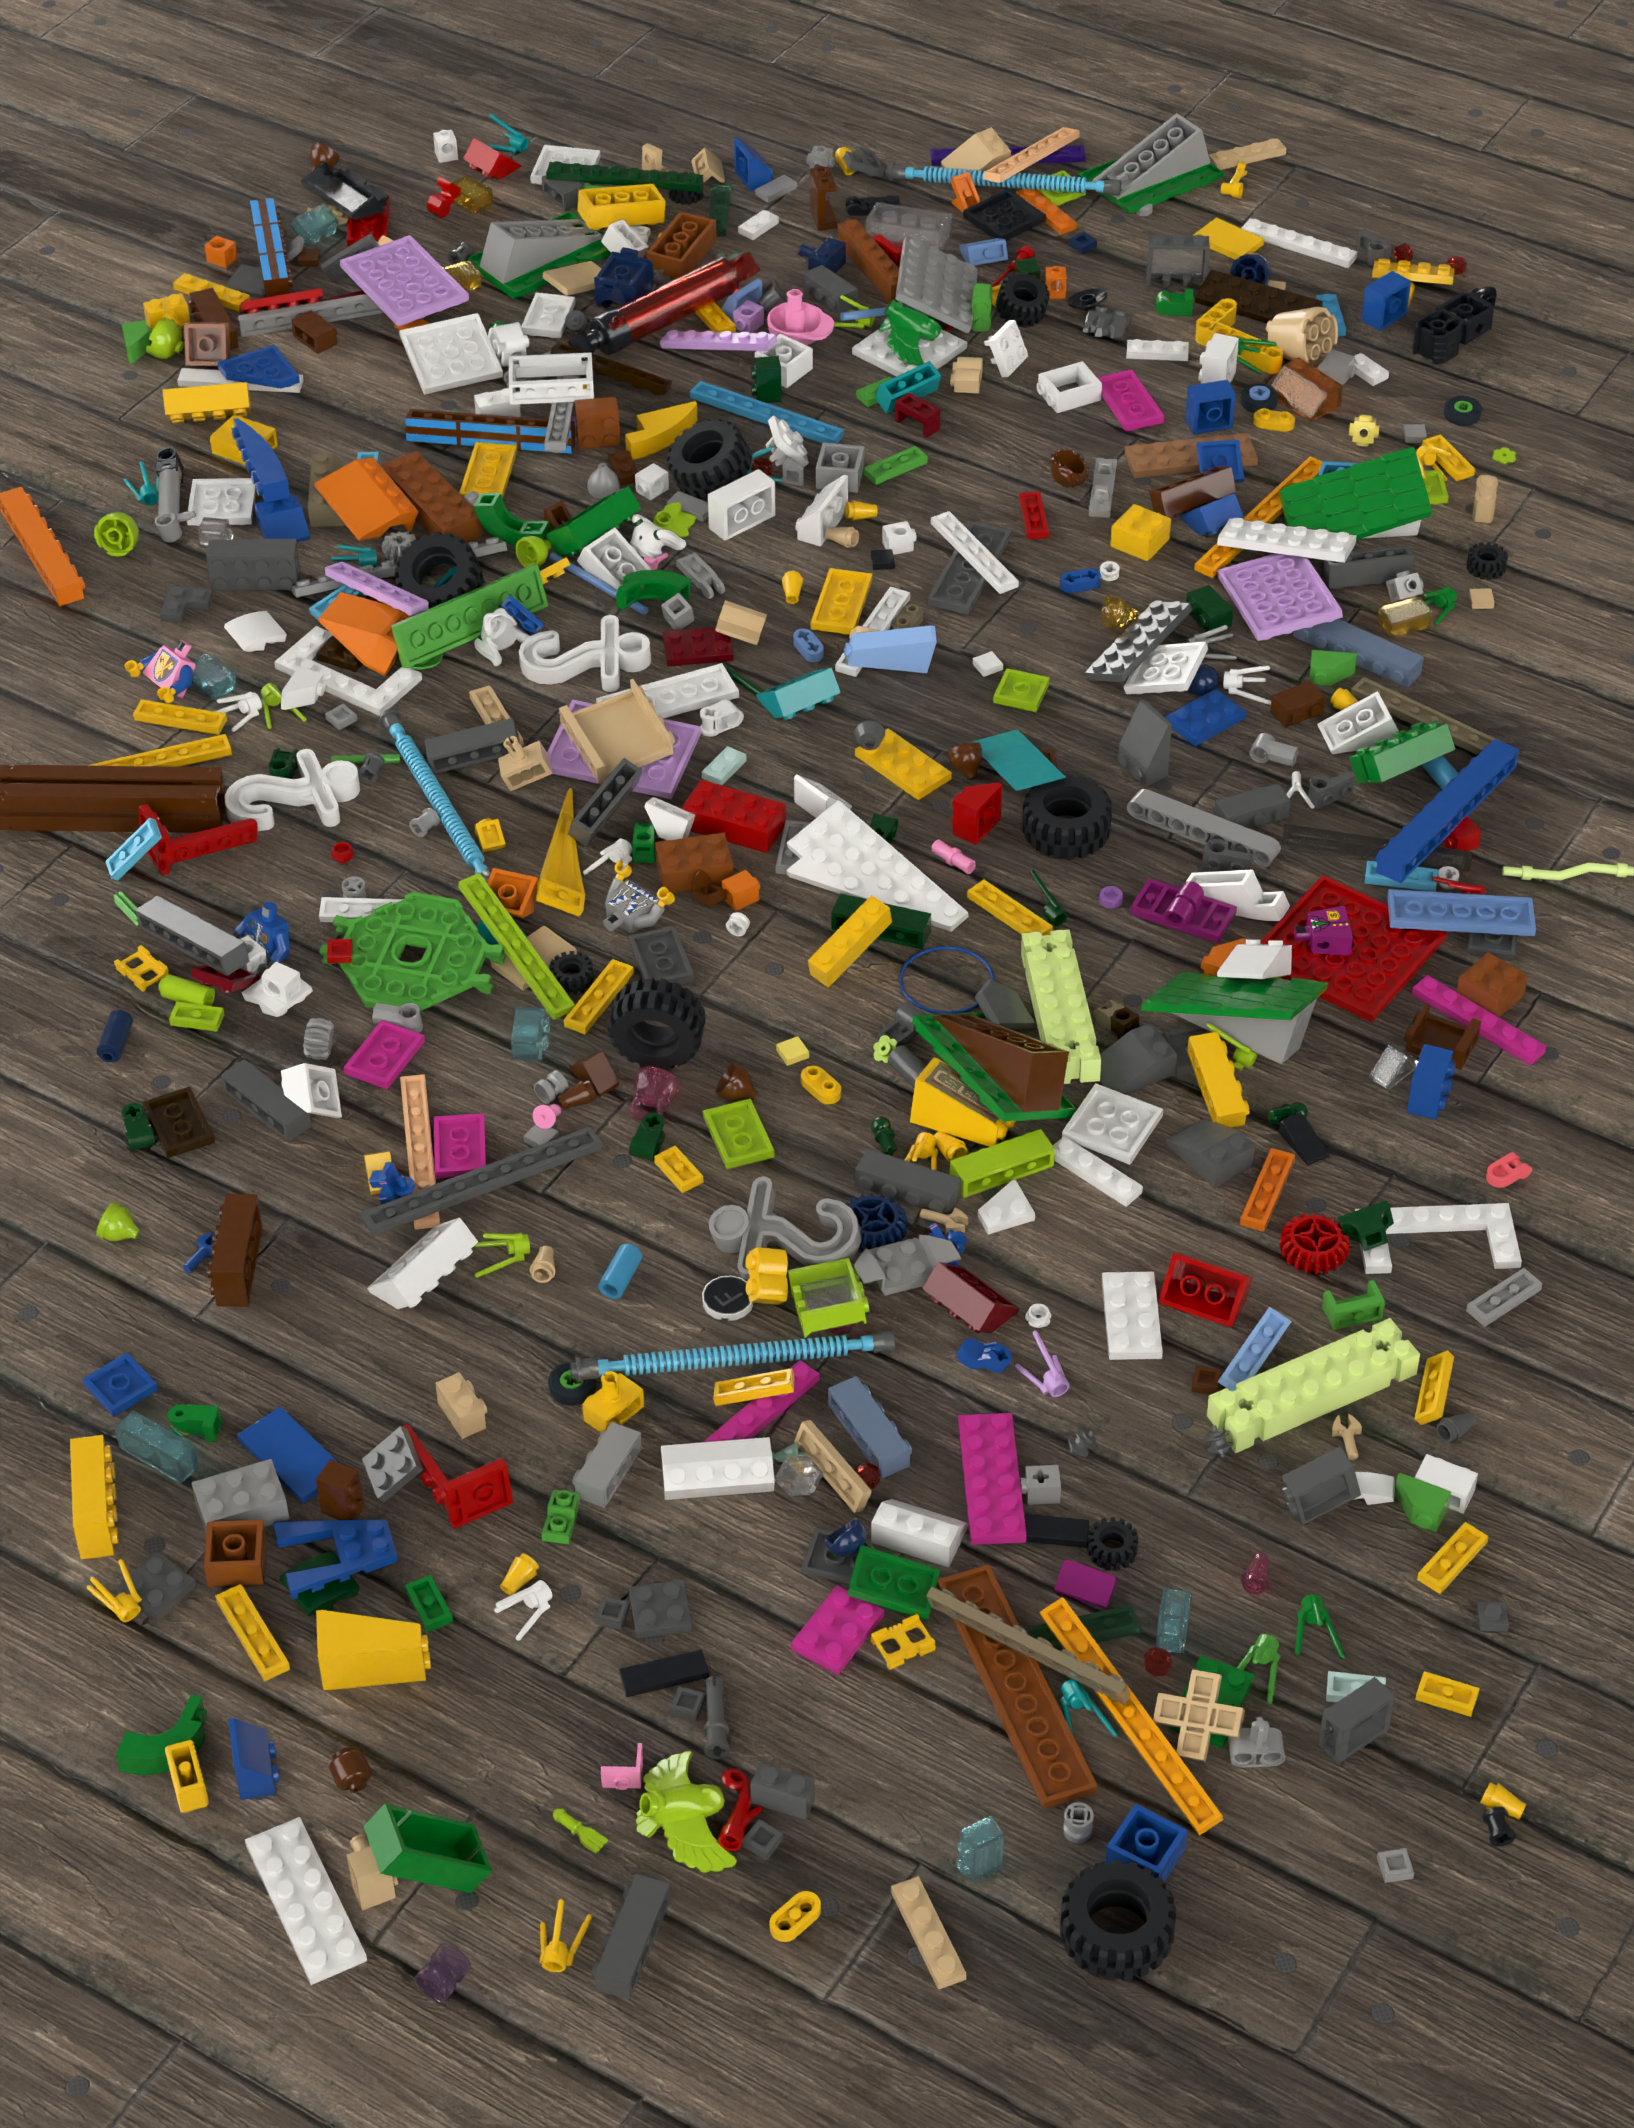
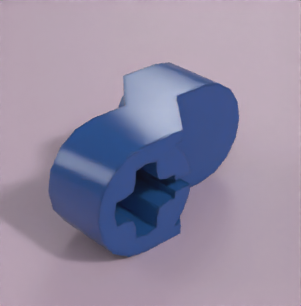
M966 1339L956 1354L958 1360L970 1369L987 1368L995 1373L1004 1372L1012 1361V1354L1005 1346L997 1342L983 1344L975 1339Z

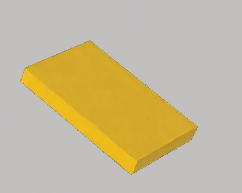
M1215 218L1193 234V236H1209L1210 249L1234 260L1242 255L1254 253L1264 245L1263 238L1219 218Z

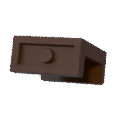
M824 166L810 169V210L818 231L837 228V220L830 201L825 200V194L837 191V187L830 168Z
M1425 1003L1421 1011L1417 1010L1413 1019V1026H1408L1404 1035V1040L1407 1041L1406 1051L1420 1056L1424 1044L1454 1051L1452 1061L1456 1062L1455 1068L1462 1070L1479 1039L1482 1021L1472 1018L1468 1027L1430 1015V1005Z

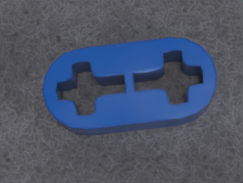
M1093 568L1066 572L1060 577V588L1067 593L1096 589L1101 584V573Z

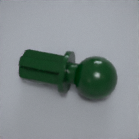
M1295 1102L1291 1105L1283 1104L1279 1108H1272L1270 1111H1267L1266 1116L1270 1123H1278L1297 1113H1301L1306 1118L1308 1109L1303 1103Z
M876 1117L871 1123V1130L875 1134V1140L880 1144L883 1154L892 1156L897 1151V1146L894 1141L895 1134L891 1129V1123L886 1117Z

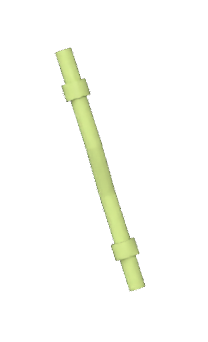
M1588 862L1562 871L1533 869L1532 866H1522V868L1503 866L1502 875L1521 877V880L1536 878L1561 881L1587 872L1615 874L1616 877L1623 878L1634 876V867L1624 863L1610 865Z

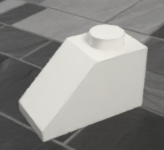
M298 666L282 690L281 709L287 710L314 704L319 696H323L326 684L323 683L324 673Z
M655 797L646 802L645 809L658 837L665 839V841L688 838L695 814Z

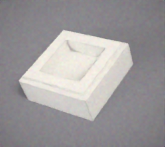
M992 651L973 658V665L983 677L1003 670V663Z

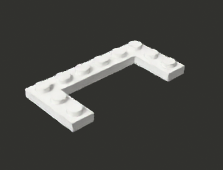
M315 626L274 662L275 669L290 676L294 674L298 666L324 673L323 683L326 684V692L378 716L385 710L390 709L422 680L421 672L412 668L401 667L382 685L374 689L312 661L317 656L316 653L332 636L329 631Z
M1509 1203L1390 1208L1394 1224L1388 1227L1386 1234L1486 1230L1494 1268H1521L1522 1260ZM1388 1243L1363 1251L1360 1244L1365 1274L1391 1273L1392 1263Z

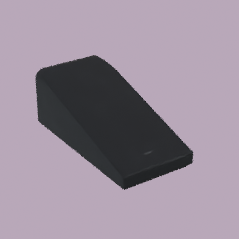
M1297 1113L1280 1122L1279 1134L1307 1165L1329 1157L1328 1151L1301 1113Z

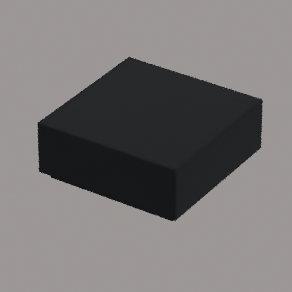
M892 549L871 550L873 570L895 568Z

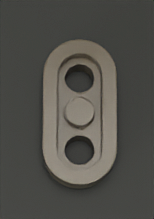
M915 604L903 607L892 622V630L918 627L923 621V609Z

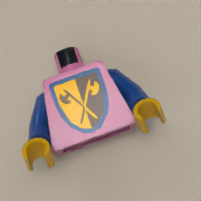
M180 640L175 649L164 645L152 655L140 660L138 664L134 660H129L124 665L130 676L135 678L140 675V670L143 669V674L161 687L158 689L157 695L160 700H164L166 703L173 702V695L181 698L184 697L187 688L192 685V676L196 666L193 661L186 657L192 645L184 640Z

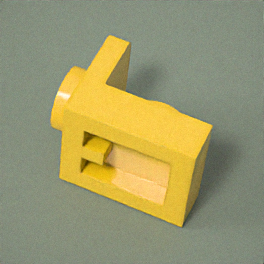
M483 819L475 824L474 833L476 837L478 836L482 853L505 848L506 844L498 819Z

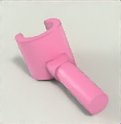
M665 552L656 558L646 556L644 561L652 570H657L658 564L666 559L668 554Z

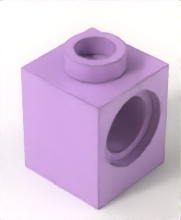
M747 300L734 310L733 322L736 325V330L753 333L764 324V307Z

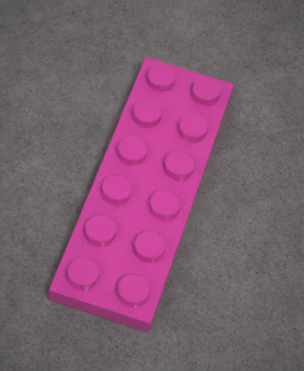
M1012 1413L958 1415L971 1545L1026 1543V1527Z

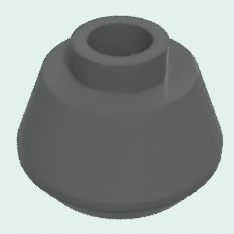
M864 721L856 726L854 737L863 749L874 750L880 746L885 738V729L876 721Z

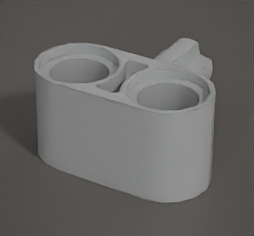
M1257 1717L1256 1721L1252 1722L1251 1728H1241L1240 1738L1228 1737L1231 1763L1236 1767L1278 1766L1286 1759L1282 1732L1277 1728L1269 1727V1722L1263 1721L1262 1717Z

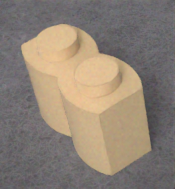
M958 357L957 362H953V374H951L950 385L954 386V392H980L983 358Z
M1480 475L1477 479L1472 513L1474 522L1491 523L1494 518L1498 480L1494 476Z

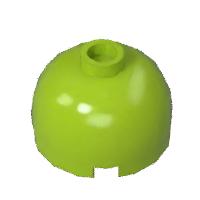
M164 316V321H158L149 337V340L152 341L151 347L148 345L146 347L147 353L160 359H168L173 357L176 352L180 353L185 344L182 342L183 332L180 326Z
M112 512L106 514L96 524L94 537L98 546L108 551L107 554L120 557L126 555L136 546L139 540V528L135 520L126 513Z

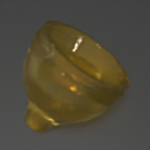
M1107 595L1102 606V624L1105 628L1109 629L1120 628L1130 620L1136 619L1138 611L1131 607L1125 599L1115 595Z

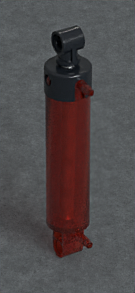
M746 252L730 261L720 257L619 307L612 308L592 318L589 334L586 335L585 332H581L572 337L568 344L590 353H594L596 349H599L604 354L611 355L676 321L738 291L740 282L757 274L760 268L750 252Z

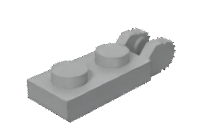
M696 553L676 560V566L701 589L706 598L714 596L713 589L709 586L710 584L713 585L719 594L725 592V586L718 578V575Z

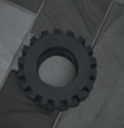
M1020 272L1015 273V275L1010 274L1001 283L996 299V310L1000 313L999 316L1002 319H1006L1005 322L1015 320L1016 324L1020 325L1021 328H1026V325L1032 327L1034 323L1038 324L1043 319L1050 299V292L1047 290V285L1043 284V280L1037 279L1033 274L1032 276L1026 272L1024 274Z

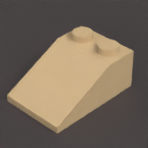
M991 127L970 137L943 159L941 165L944 168H953V170L958 168V171L959 169H963V171L964 169H968V171L969 169L973 171L989 170L1010 158L1011 150Z

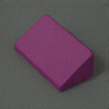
M1065 1559L1054 1592L1107 1609L1116 1590L1117 1577Z

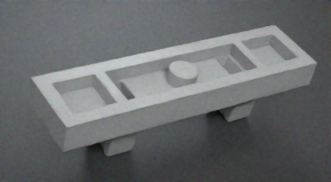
M1096 458L1089 506V516L1110 518L1117 459Z

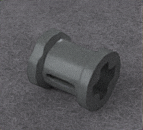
M461 242L456 250L448 253V260L453 266L461 267L468 257L474 255V251L470 244Z
M370 752L365 755L363 759L364 765L358 771L360 779L367 783H373L378 779V771L384 764L382 756Z

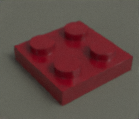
M202 965L192 968L191 978L200 980L202 985L219 987L220 991L224 993H234L236 990H246L259 980V975L239 968L229 976H226L208 965Z

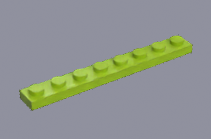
M478 873L459 881L458 888L499 945H503L504 952L552 1019L555 1020L569 1014L575 1004L482 875Z

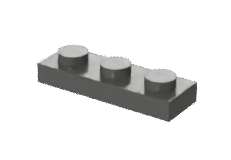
M370 233L322 263L321 268L331 282H334L347 274L340 267V260L380 245Z

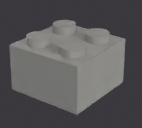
M822 443L816 465V489H823L841 476L847 475L848 493H858L863 468L865 467V447Z

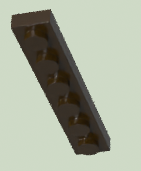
M558 342L551 348L550 354L590 352ZM592 353V370L598 375H607L613 377L616 381L631 383L633 387L651 390L656 395H664L671 389V380ZM588 357L581 358L582 361H588Z

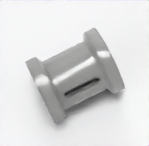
M425 808L421 816L410 821L409 826L416 836L423 838L427 835V831L430 828L440 824V817L432 808Z

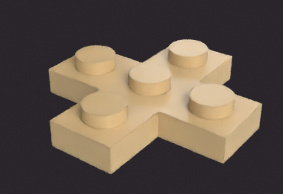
M1192 1669L1186 1698L1158 1693L1153 1721L1157 1724L1181 1728L1176 1753L1181 1758L1206 1762L1211 1733L1240 1738L1245 1710L1240 1707L1217 1703L1222 1679L1220 1674Z

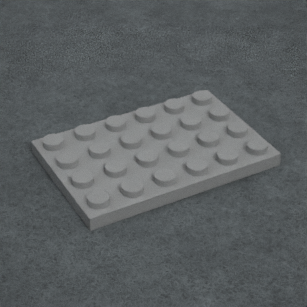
M906 235L902 246L895 299L963 332L969 333L973 321L971 308L973 287L977 282L978 269L971 263H964L958 260L952 254L943 253L935 246H929L922 243L916 237Z

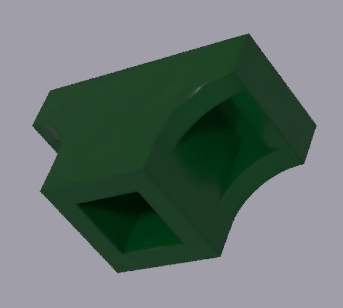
M1387 1200L1338 1217L1343 1235L1350 1237L1349 1240L1359 1242L1363 1251L1388 1243L1386 1230L1394 1224Z

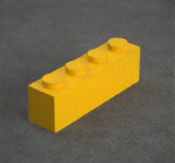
M871 895L808 960L810 975L829 988L892 923L890 907Z
M1218 1031L1190 1036L1187 1053L1212 1121L1229 1128L1244 1126L1246 1115H1249V1105L1247 1100L1242 1098L1240 1081L1234 1077V1065L1232 1060L1227 1058L1225 1041H1221Z

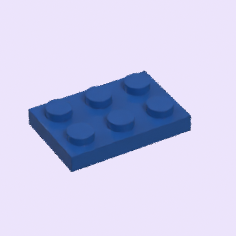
M1214 689L1166 715L1165 718L1172 724L1173 730L1191 744L1197 746L1246 718V711L1219 690Z

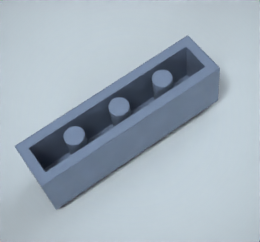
M855 1376L828 1388L829 1407L881 1479L910 1467L912 1448L906 1439L903 1440L899 1435L896 1424L892 1420H888L882 1405L874 1401L866 1384H862L858 1377Z

